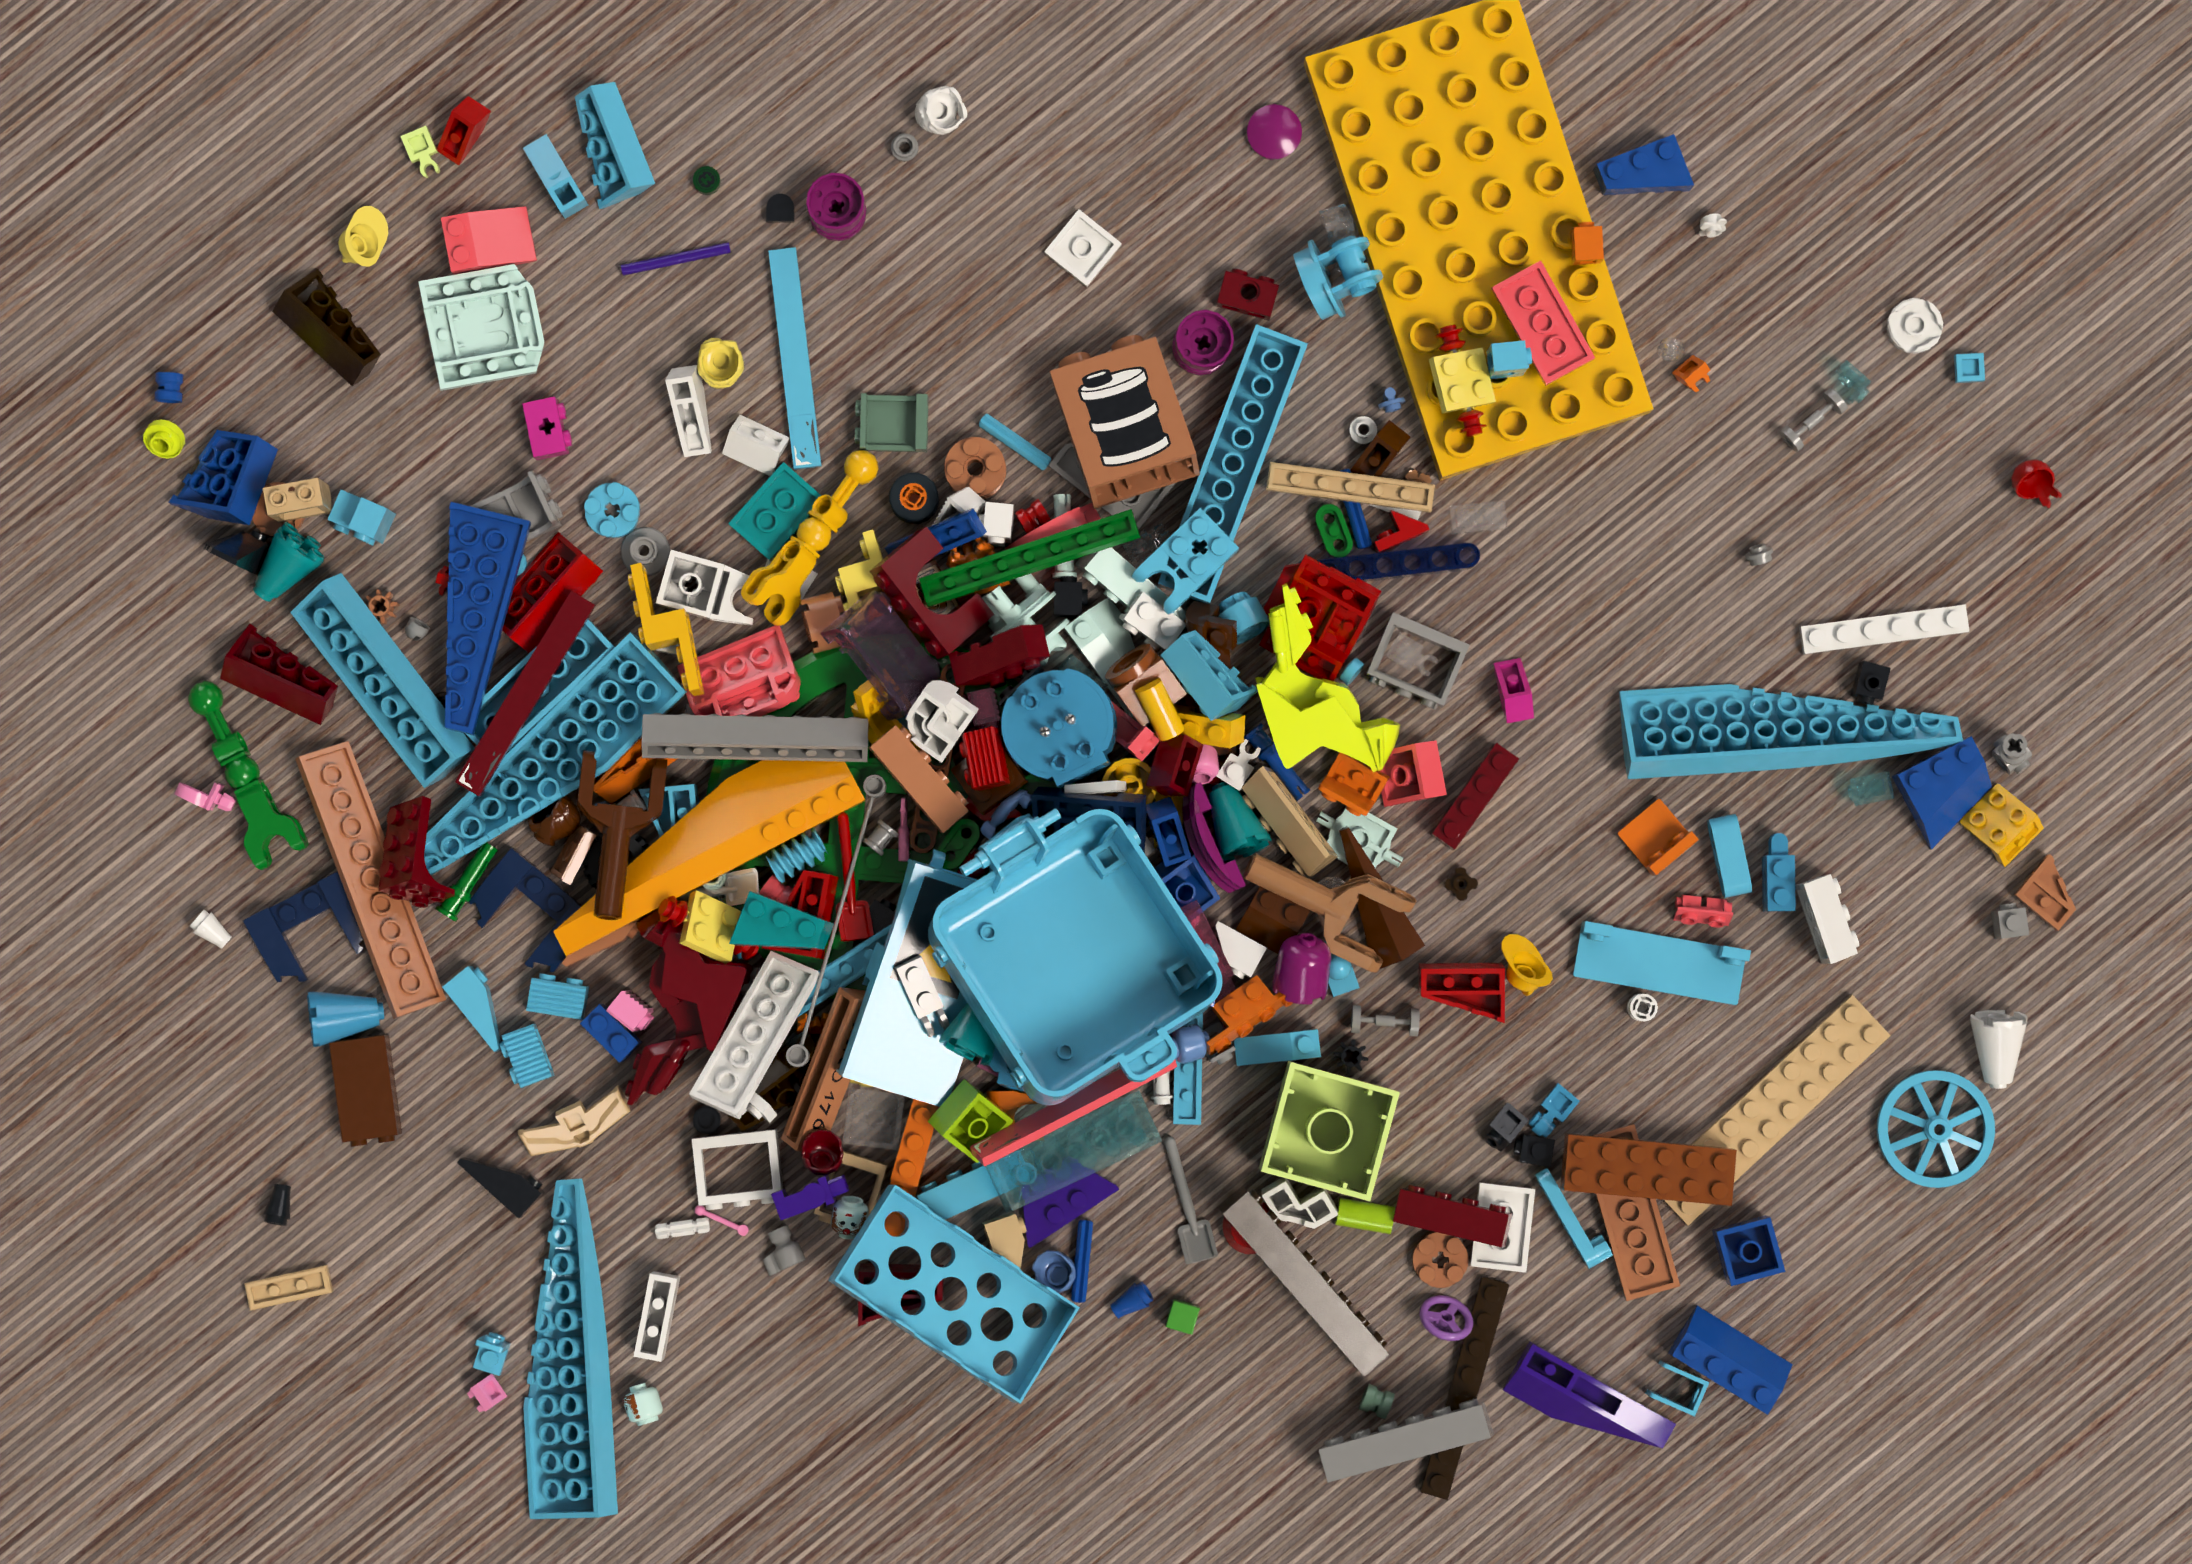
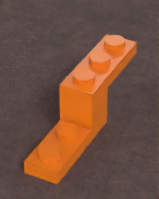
M913 1099L890 1178V1185H897L913 1197H916L934 1131V1127L928 1120L939 1108ZM892 1212L886 1217L884 1225L887 1233L896 1237L904 1231L905 1219L900 1213Z

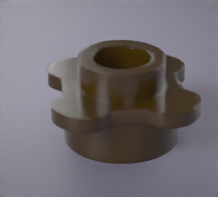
M1462 867L1457 868L1455 875L1445 881V888L1456 894V898L1460 901L1466 900L1467 894L1478 886L1477 879L1471 878L1466 873V869ZM1460 881L1464 883L1463 887L1459 886Z

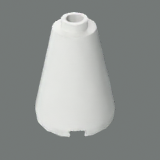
M2005 1010L1975 1012V1016L1970 1015V1022L1984 1082L1989 1083L1991 1088H2006L2007 1084L2013 1081L2027 1025V1016L2014 1011V1016L2005 1014Z

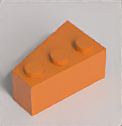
M641 737L609 770L595 778L593 791L612 804L651 778L656 759L667 760V766L677 759L642 758Z

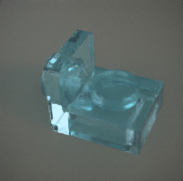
M1847 360L1836 369L1835 372L1839 375L1837 377L1838 380L1847 388L1853 387L1855 389L1845 402L1848 405L1854 401L1859 404L1870 392L1866 387L1871 381Z

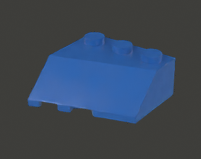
M217 430L199 456L200 463L193 474L190 475L188 473L182 481L185 483V486L179 495H173L168 503L209 519L250 525L278 449L258 436Z
M1972 736L1963 739V742L1948 746L1892 776L1930 850L1940 842L1992 787L1985 760Z

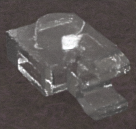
M1163 523L1156 524L1151 529L1149 535L1144 529L1139 532L1141 538L1121 544L1134 567L1141 565L1156 551L1157 547L1161 546L1171 536Z

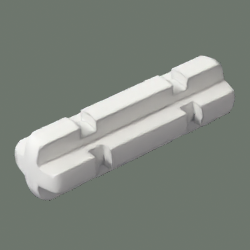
M707 1217L697 1218L696 1221L690 1219L671 1222L669 1225L667 1223L655 1225L657 1239L669 1238L671 1235L672 1237L693 1235L695 1232L700 1234L710 1231V1222Z

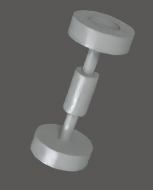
M1832 388L1823 393V397L1828 404L1822 410H1816L1803 421V426L1794 432L1790 427L1785 426L1779 431L1782 439L1795 452L1804 447L1799 436L1807 429L1810 431L1825 418L1824 414L1831 408L1838 414H1842L1848 409L1842 397Z
M1352 1005L1351 1033H1360L1361 1022L1375 1023V1026L1395 1027V1024L1409 1025V1036L1418 1037L1420 1010L1411 1008L1409 1019H1395V1016L1390 1015L1361 1017V1005Z

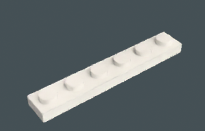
M1965 604L1801 626L1799 630L1803 655L1968 633L1969 625Z

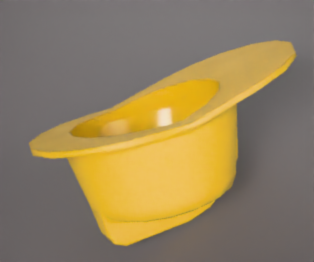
M1518 934L1505 936L1501 942V950L1508 962L1506 977L1509 983L1520 990L1525 996L1531 995L1539 987L1549 985L1553 979L1552 972L1533 943Z

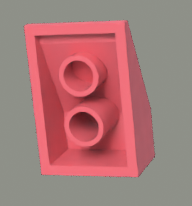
M526 206L467 212L441 218L450 269L454 275L537 261Z

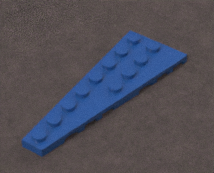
M450 502L445 728L474 736L531 522Z

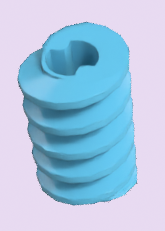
M814 827L811 828V838L802 833L801 843L792 838V848L787 847L783 843L781 844L782 853H778L773 848L771 849L772 858L769 859L766 856L776 878L781 883L785 882L784 873L788 874L791 878L795 877V867L802 873L805 870V862L811 868L814 867V857L820 862L825 861L824 852L827 854L828 852Z

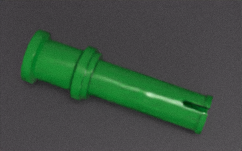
M488 843L481 845L456 884L449 886V888L455 889L454 897L445 899L435 909L456 922L458 920V913L465 902L471 900L470 893L498 849Z

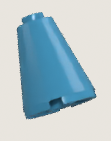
M315 991L307 992L313 1047H320L380 1025L379 1020L384 1019L383 1003H377V998Z

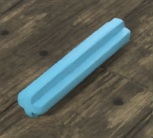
M985 414L981 418L979 427L1041 470H1045L1049 466L1051 457L989 414Z

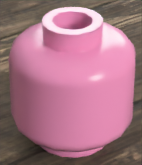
M1203 744L1192 781L1195 784L1200 782L1201 784H1207L1219 772L1218 754L1211 745Z

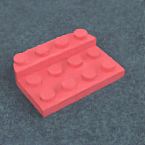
M774 625L697 657L704 694L693 696L689 689H686V696L694 715L717 714L719 716L746 715L761 717L797 701L800 697L801 681L780 626ZM683 663L677 665L680 678L681 673H685Z

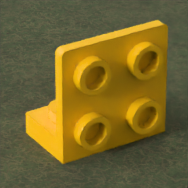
M1996 784L1960 820L1964 828L1992 850L1996 860L2004 867L2044 829L2038 815L2000 784Z

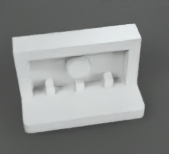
M1142 591L1126 613H1122L1119 616L1124 621L1123 628L1135 636L1139 632L1146 638L1144 643L1150 644L1156 652L1159 649L1166 650L1172 645L1186 626V623L1174 614L1168 615L1163 610L1164 607Z

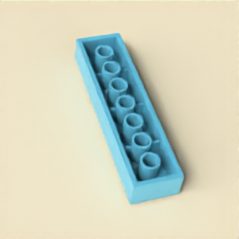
M342 573L323 580L290 612L424 788L442 780L475 750V747L464 733L445 728V708Z

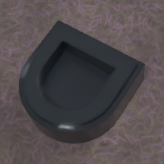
M785 194L773 195L766 205V222L794 223L795 207L791 198Z

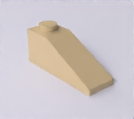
M1014 1212L982 1222L990 1250L1005 1257L1021 1269L1025 1241L1023 1233L1027 1232L1022 1216L1017 1217Z

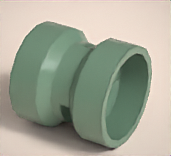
M1368 1383L1361 1398L1359 1409L1365 1412H1375L1377 1417L1386 1419L1395 1393L1387 1390L1382 1392L1377 1389V1386Z

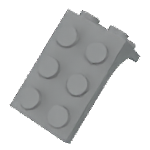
M533 470L527 472L528 476L514 486L471 505V507L529 520L531 526L526 542L562 526L559 518L563 517L557 502H554L553 499L550 500L548 493L552 491L546 478L542 474H536Z

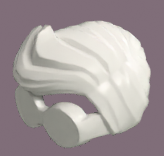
M941 86L928 90L917 102L915 108L917 124L930 133L940 135L952 132L967 118V109L962 102L960 94L954 87ZM957 110H958V115H959V119H958V120L956 119Z

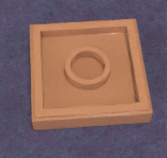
M579 825L576 831L568 836L551 869V873L571 885L596 835Z

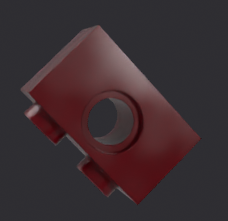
M1232 269L1231 272L1225 271L1216 307L1270 321L1279 285L1274 284L1275 280L1269 277L1259 276L1258 279L1248 277V272L1240 269ZM1245 287H1251L1256 291V296L1251 300L1244 299L1241 295V290Z

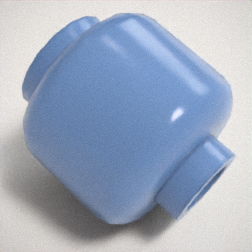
M1198 1025L1182 1026L1171 1033L1170 1037L1177 1047L1175 1059L1179 1063L1184 1064L1205 1057L1207 1051L1206 1042L1210 1039L1208 1033L1202 1031Z

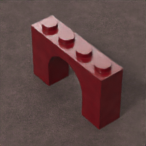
M926 526L913 533L869 572L873 575L876 585L883 589L890 597L893 607L900 611L907 619L910 629L917 633L925 642L927 651L939 659L955 650L987 622L994 613L978 593L965 598L948 614H937L924 606L916 589L918 573L928 561L944 549Z

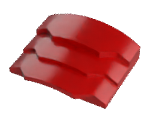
M1305 554L1301 563L1284 567L1263 609L1269 618L1268 613H1270V609L1284 603L1282 585L1287 583L1289 589L1295 587L1301 599V603L1297 604L1301 614L1307 612L1313 628L1309 629L1311 643L1295 665L1318 679L1324 678L1335 681L1361 635L1382 591L1359 578L1355 580L1333 567L1329 568ZM1269 624L1259 646L1274 653Z

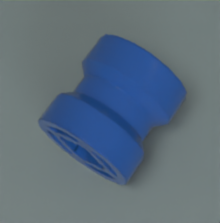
M173 372L155 373V382L158 384V390L155 391L154 401L182 403L183 394L180 392V386L183 384L184 375Z

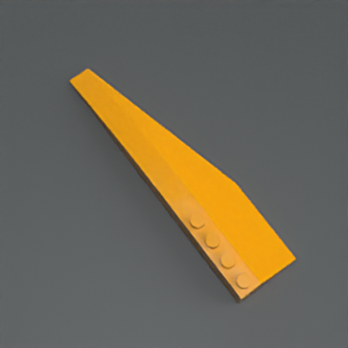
M761 760L724 780L627 866L621 919L603 920L594 916L595 894L553 932L565 955L568 956L659 908L664 899L670 896H675L677 899L792 838L805 833L811 828L864 802L865 798L846 762Z

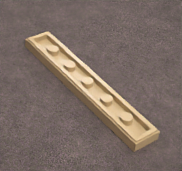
M1270 462L1266 490L1431 513L1435 484Z

